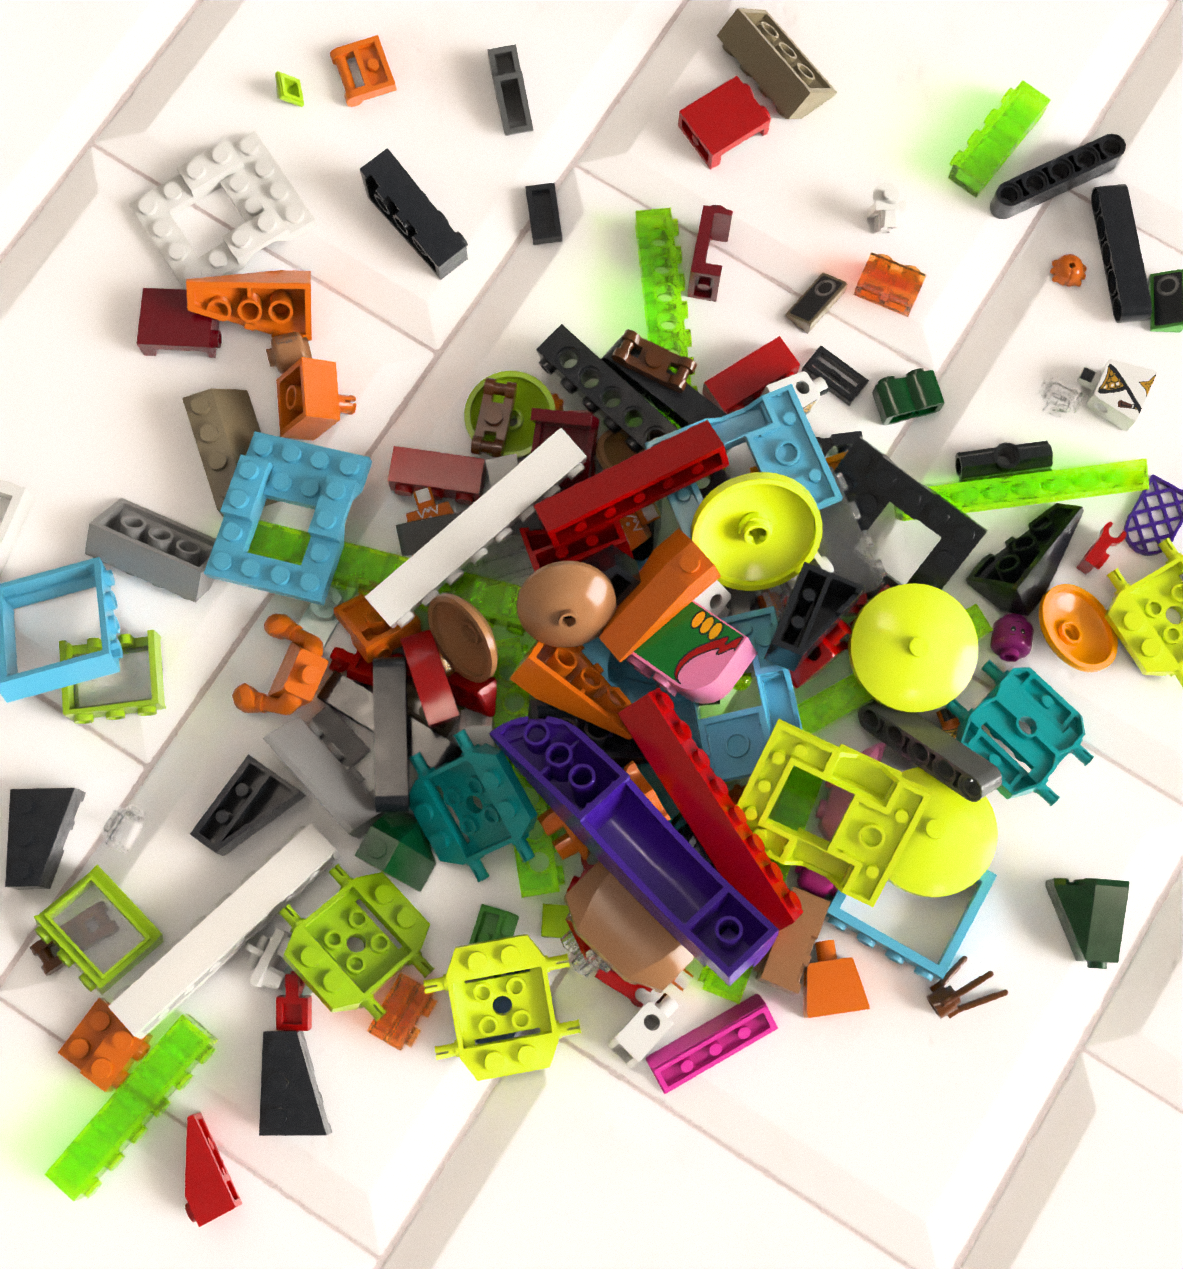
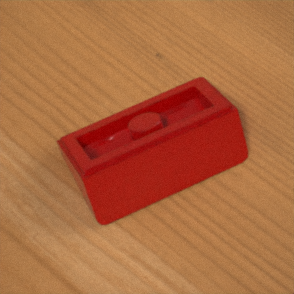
M455 672L447 678L457 705L488 717L495 715L497 680L495 677H491L481 683H476Z

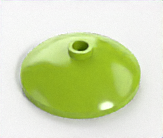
M520 371L494 373L486 378H493L498 383L507 384L508 381L516 382L518 385L511 419H516L517 423L514 426H509L503 456L516 454L517 459L525 458L531 454L535 423L530 420L532 408L556 410L553 397L548 388L530 374ZM486 378L474 387L465 404L464 421L471 440L475 434ZM494 395L493 402L503 404L505 396ZM492 435L485 436V440L492 442L496 438V436Z

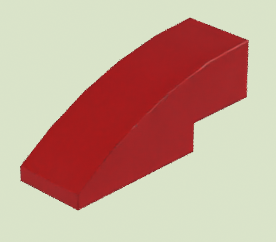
M430 629L400 639L428 726L433 728L459 719L460 715Z

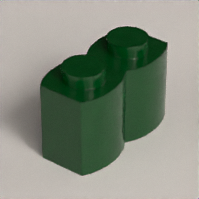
M923 368L914 369L903 378H895V376L884 377L877 382L878 384L875 385L872 391L883 426L936 413L945 404L934 370L924 371Z

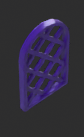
M1154 474L1150 476L1130 514H1128L1123 531L1127 532L1125 541L1128 546L1136 553L1144 556H1156L1162 553L1158 544L1162 539L1170 538L1171 542H1173L1183 523V512L1180 504H1183V500H1178L1176 494L1178 493L1183 496V490ZM1152 482L1155 491L1146 493ZM1157 482L1167 488L1159 490ZM1171 492L1174 502L1164 504L1161 494ZM1156 495L1159 505L1149 507L1146 497ZM1142 500L1145 509L1136 511ZM1176 506L1179 516L1169 518L1166 508ZM1161 509L1164 520L1154 522L1151 511ZM1147 513L1150 523L1140 525L1137 515ZM1133 518L1135 527L1128 528L1130 520ZM1179 520L1176 528L1173 531L1170 522ZM1166 523L1169 534L1159 536L1156 525ZM1151 527L1154 537L1144 539L1141 529ZM1137 530L1140 541L1132 542L1129 532ZM1156 541L1159 550L1148 551L1146 543ZM1137 545H1142L1143 550L1139 549Z

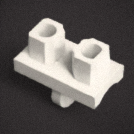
M884 182L874 189L872 195L874 203L867 209V219L874 218V234L893 233L894 229L899 228V215L906 210V200L898 202L899 191L897 187L892 183Z
M276 928L271 939L261 935L256 946L247 942L244 949L252 953L247 965L255 968L248 981L249 983L262 988L269 987L277 990L284 988L285 974L287 973L276 967L285 953L292 935L291 933Z

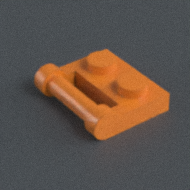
M378 35L337 47L330 52L332 63L337 66L346 92L344 98L348 106L355 107L364 100L397 90ZM355 57L364 82V86L356 88L347 63L348 59Z

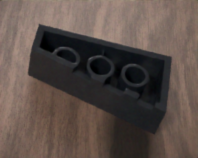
M388 148L359 169L367 198L440 280L468 260V243L459 231L455 232L452 229L445 215L436 209L427 195L420 189Z

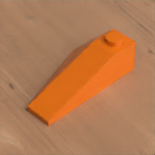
M277 270L186 279L188 311L222 322L227 320L242 325L247 330L254 331L255 329L270 334L271 337L298 332L302 338L307 337L308 341H312L311 271Z
M679 528L652 551L639 572L641 583L619 604L614 616L599 636V639L620 663L721 577L710 559Z
M536 640L509 679L535 699L630 740L632 736L617 713L632 703L619 687H612L601 675L604 670L598 663L593 665L582 652L585 647L583 645L577 648L553 647Z

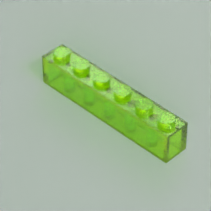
M182 1014L44 1175L73 1202L84 1197L87 1199L92 1197L102 1185L99 1179L107 1170L112 1172L125 1158L122 1152L130 1143L135 1145L148 1131L146 1124L153 1116L158 1118L171 1104L168 1100L176 1089L180 1092L188 1085L193 1078L192 1070L198 1063L203 1065L211 1058L216 1051L213 1046L219 1039L192 1015Z

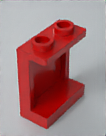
M735 76L679 111L678 127L711 170L720 164L721 155L758 132L762 136L768 134L771 117L767 108L763 105L760 106L756 101L750 86L747 83L743 84L740 78Z

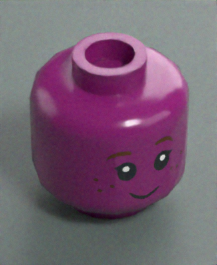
M1015 613L1005 614L996 620L993 624L990 648L993 653L1006 662H1016L1021 658H1025L1032 649L1034 635L1032 624L1024 616Z

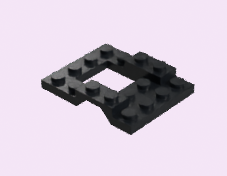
M860 436L832 473L843 499L819 510L822 519V539L817 551L821 557L825 556L831 562L834 568L833 574L864 586L863 592H867V599L870 600L886 584L891 588L903 585L855 549L889 502L912 519L920 521L941 537L940 541L906 584H925L942 590L988 530L936 491L915 480L899 468L886 454Z

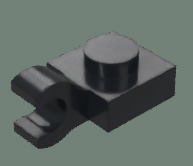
M861 430L831 434L829 438L816 437L824 457H826L827 454L832 456L850 450L858 437H863Z

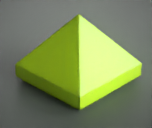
M279 71L275 72L277 99L303 107L304 100L300 79Z

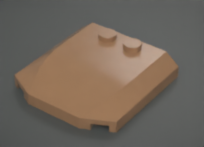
M600 861L563 898L571 914L575 933L625 982L634 985L640 984L655 989V992L662 993L695 958L624 888Z

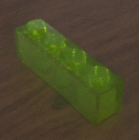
M1024 80L1015 89L1010 87L1000 101L1002 103L1001 107L998 110L993 108L985 118L983 123L986 125L981 131L976 129L966 142L969 146L964 152L959 149L949 163L952 169L948 179L976 198L1043 117L1051 99Z

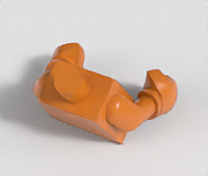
M274 613L267 617L264 623V630L274 638L280 640L287 639L292 642L267 695L258 692L254 687L246 683L234 689L232 694L234 705L244 713L272 712L281 715L293 714L297 708L313 700L329 663V660L322 656L324 653L323 642L320 638L303 630L288 615Z

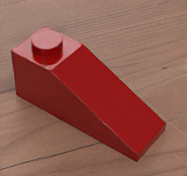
M201 1112L187 1117L185 1198L188 1202L185 1204V1210L189 1219L193 1223L197 1222L198 1227L243 1204Z

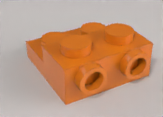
M374 588L333 608L335 617L350 634L353 646L368 664L373 662V657H390L393 650L402 646L400 639L422 632L421 622L417 615L403 628H400L399 625L395 628L390 627L365 598Z
M99 997L58 1053L80 1069L79 1073L101 1090L112 1092L114 1089L119 1090L129 1079L130 1073L127 1071L135 1061L140 1062L151 1048V1045L148 1043L153 1038V1035L148 1033L142 1040L133 1036L108 1007L110 1003L104 998Z

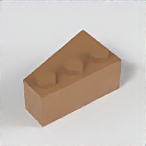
M796 887L790 888V891L795 892L799 897L802 905L801 909L803 910L802 915L793 924L779 931L770 950L752 969L757 972L755 980L790 995L799 994L802 986L799 983L805 967L809 965L812 957L810 956L815 940L818 939L830 901Z

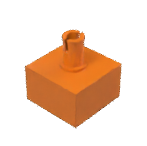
M301 357L276 379L280 437L314 441L340 421V413L348 415L355 413L357 403L350 402H355L356 397L338 394L336 362Z

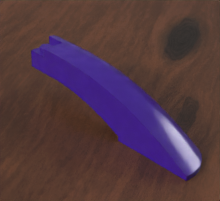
M528 716L510 720L489 733L490 737L589 851L704 967L706 965L709 966L730 986L751 965L755 967L767 954L778 936L779 929L729 884L689 844L630 779V775L580 729L569 722L555 717L547 716L546 719H529Z

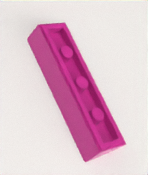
M754 994L648 1055L645 1060L663 1093L666 1094L772 1033L778 1027L764 1000L759 994Z

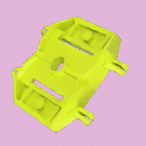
M1167 538L1158 544L1168 559L1163 567L1132 585L1126 582L1118 568L1106 575L1117 591L1114 592L1115 596L1112 598L1104 617L1143 675H1170V677L1175 675L1183 687V581L1180 578V575L1183 574V555L1177 551L1170 538ZM1167 609H1174L1179 613L1180 622L1178 624H1173L1167 619Z
M528 934L456 946L447 972L443 974V977L423 980L425 994L442 990L449 991L457 1038L454 1040V1043L434 1046L436 1060L455 1056L457 1058L460 1057L477 1081L550 1068L559 1038L581 1033L579 1019L563 1023L555 1020L547 974L550 970L569 968V961H566L569 960L568 954L548 957V955L543 954ZM530 969V971L465 983L466 980ZM499 996H506L512 1002L511 1009L506 1013H498L493 1009V1002ZM540 1028L541 1032L475 1045L476 1039Z

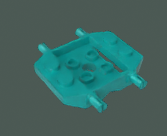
M989 659L981 667V670L995 681V686L981 702L969 711L956 699H953L945 706L959 719L958 722L960 724L958 725L956 740L999 769L1002 776V784L996 790L1007 800L1034 792L1051 807L1060 799V796L1047 786L1046 783L1059 763L1070 753L1084 766L1088 765L1094 758L1081 745L1082 738L1086 735L1083 716L1032 668H1013L1011 671L1006 670L1003 673ZM1019 721L1025 722L1030 727L1031 734L1021 730ZM982 725L990 731L993 738L1000 740L1014 753L1018 761L1025 763L1031 769L1028 773L981 728Z
M463 729L453 735L462 750L460 757L437 768L434 766L428 767L421 751L408 758L418 774V779L415 780L409 792L410 809L438 859L441 862L459 865L466 864L470 867L479 883L490 876L480 860L486 854L512 843L520 854L523 863L536 856L526 839L530 836L529 832L534 829L538 814L503 751L487 743L481 746L479 744L474 746L466 729ZM437 786H440V787H441V789H442V791H443V793H444V794H443V798L441 797L439 791L437 790V788H436ZM473 796L479 798L482 808L476 806ZM446 804L452 807L453 811L455 812L458 820L460 821L459 827L456 824ZM462 832L468 836V838L470 839L469 842L465 840Z

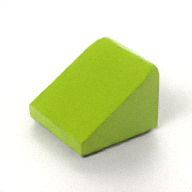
M543 903L541 937L574 939L566 920L573 922L567 905Z

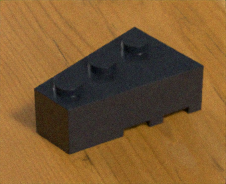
M77 788L10 789L5 887L17 890L51 889L65 851L63 850L70 830H73L76 822L74 821L80 803L85 798L86 792Z

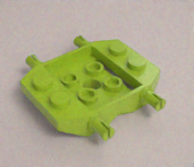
M337 864L328 874L336 880L341 888L338 893L306 919L301 918L290 904L286 905L279 912V915L292 927L290 930L292 935L283 959L331 1013L357 1010L364 1007L377 1022L387 1011L374 999V994L388 980L411 964L424 978L435 969L422 956L421 952L430 923L383 872L353 878L342 869L340 864ZM359 899L402 945L400 949L395 946L389 937L356 903ZM353 937L359 938L364 944V949L360 952L351 951L347 946V940Z

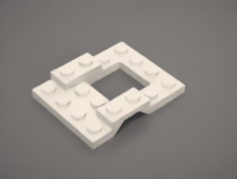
M255 130L231 144L228 139H225L176 168L179 173L177 176L129 203L130 208L183 289H186V279L234 275L245 267L255 252L274 241L292 240L317 225L316 219ZM222 187L245 223L223 235V243L198 257L172 216Z

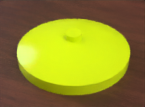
M754 472L731 478L713 489L697 508L692 520L690 534L691 540L715 565L721 575L717 580L723 586L736 590L758 591L773 588L791 580L799 574L804 562L810 563L822 539V519L814 498L800 483L777 473Z
M913 583L886 589L872 597L861 608L851 627L852 634L849 635L848 654L853 674L860 686L871 698L890 709L913 713L940 708L955 699L965 689L974 673L978 658V639L974 624L964 607L954 597L939 588Z
M920 767L903 771L902 777L933 792L888 881L897 888L920 897H944L965 890L979 880L986 872L996 851L998 838L997 822L989 800L985 796L977 802L968 801Z

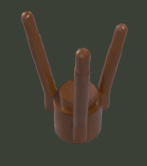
M964 955L949 969L943 979L929 987L932 993L926 996L940 1019L945 1016L951 1019L958 1013L1007 996L1009 991L1004 989L958 1005L961 1003L959 997L994 976V972L990 970L956 991L951 985L945 988L944 986L967 962L968 957Z

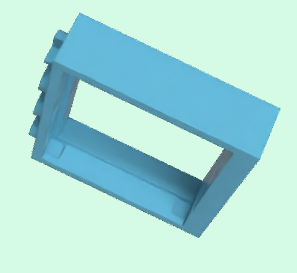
M100 557L0 583V694L6 703L120 672L119 658H123V650L116 634L120 633L119 621L116 615H114V610L118 609L115 594L111 590V586L115 585V578L111 569L106 570ZM96 587L102 650L18 673L14 609Z
M986 870L981 878L975 882L978 886L937 964L840 909L847 895L839 890L829 900L830 904L826 916L829 917L827 922L840 931L844 932L848 928L858 934L856 940L870 948H874L875 944L886 950L885 956L900 965L905 961L916 967L914 973L920 977H924L929 981H932L933 978L936 980L943 979L997 875Z

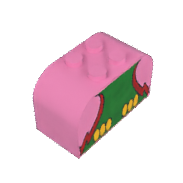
M692 601L630 654L626 660L646 678L650 679L654 675L652 679L659 683V686L670 695L675 697L677 693H680L692 702L709 704L724 698L732 690L758 653L747 636L695 601Z

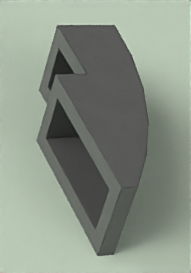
M516 44L487 49L492 81L505 136L534 131Z

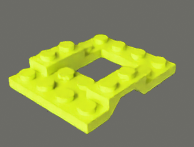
M778 718L737 805L745 813L746 823L753 834H757L763 841L765 853L769 858L783 865L804 866L826 877L842 893L874 907L927 807L933 791L902 777L901 771L841 743L838 747ZM793 766L854 794L830 842L800 827L795 831L768 818Z

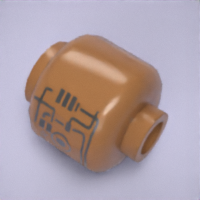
M298 332L273 337L271 339V348L266 349L270 367L276 366L280 374L287 371L301 357L312 358L307 337L302 338Z

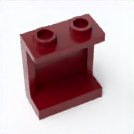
M703 205L691 265L687 297L713 302L717 301L723 266L706 263L711 240L728 242L733 211L726 209L724 206Z
M143 288L136 344L144 356H156L158 349L206 352L209 358H216V350L221 348L222 344L219 320L188 311L186 289Z
M532 408L530 420L535 423L531 453L557 430L562 428L587 456L586 462L583 464L586 469L572 481L569 478L565 479L559 485L561 488L560 492L590 478L600 420L593 414Z

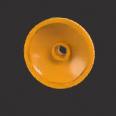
M1061 584L1053 587L1043 595L1039 604L1040 629L1046 643L1060 660L1083 672H1098L1108 667L1116 657L1118 637L1104 617L1107 610L1092 594L1075 585Z

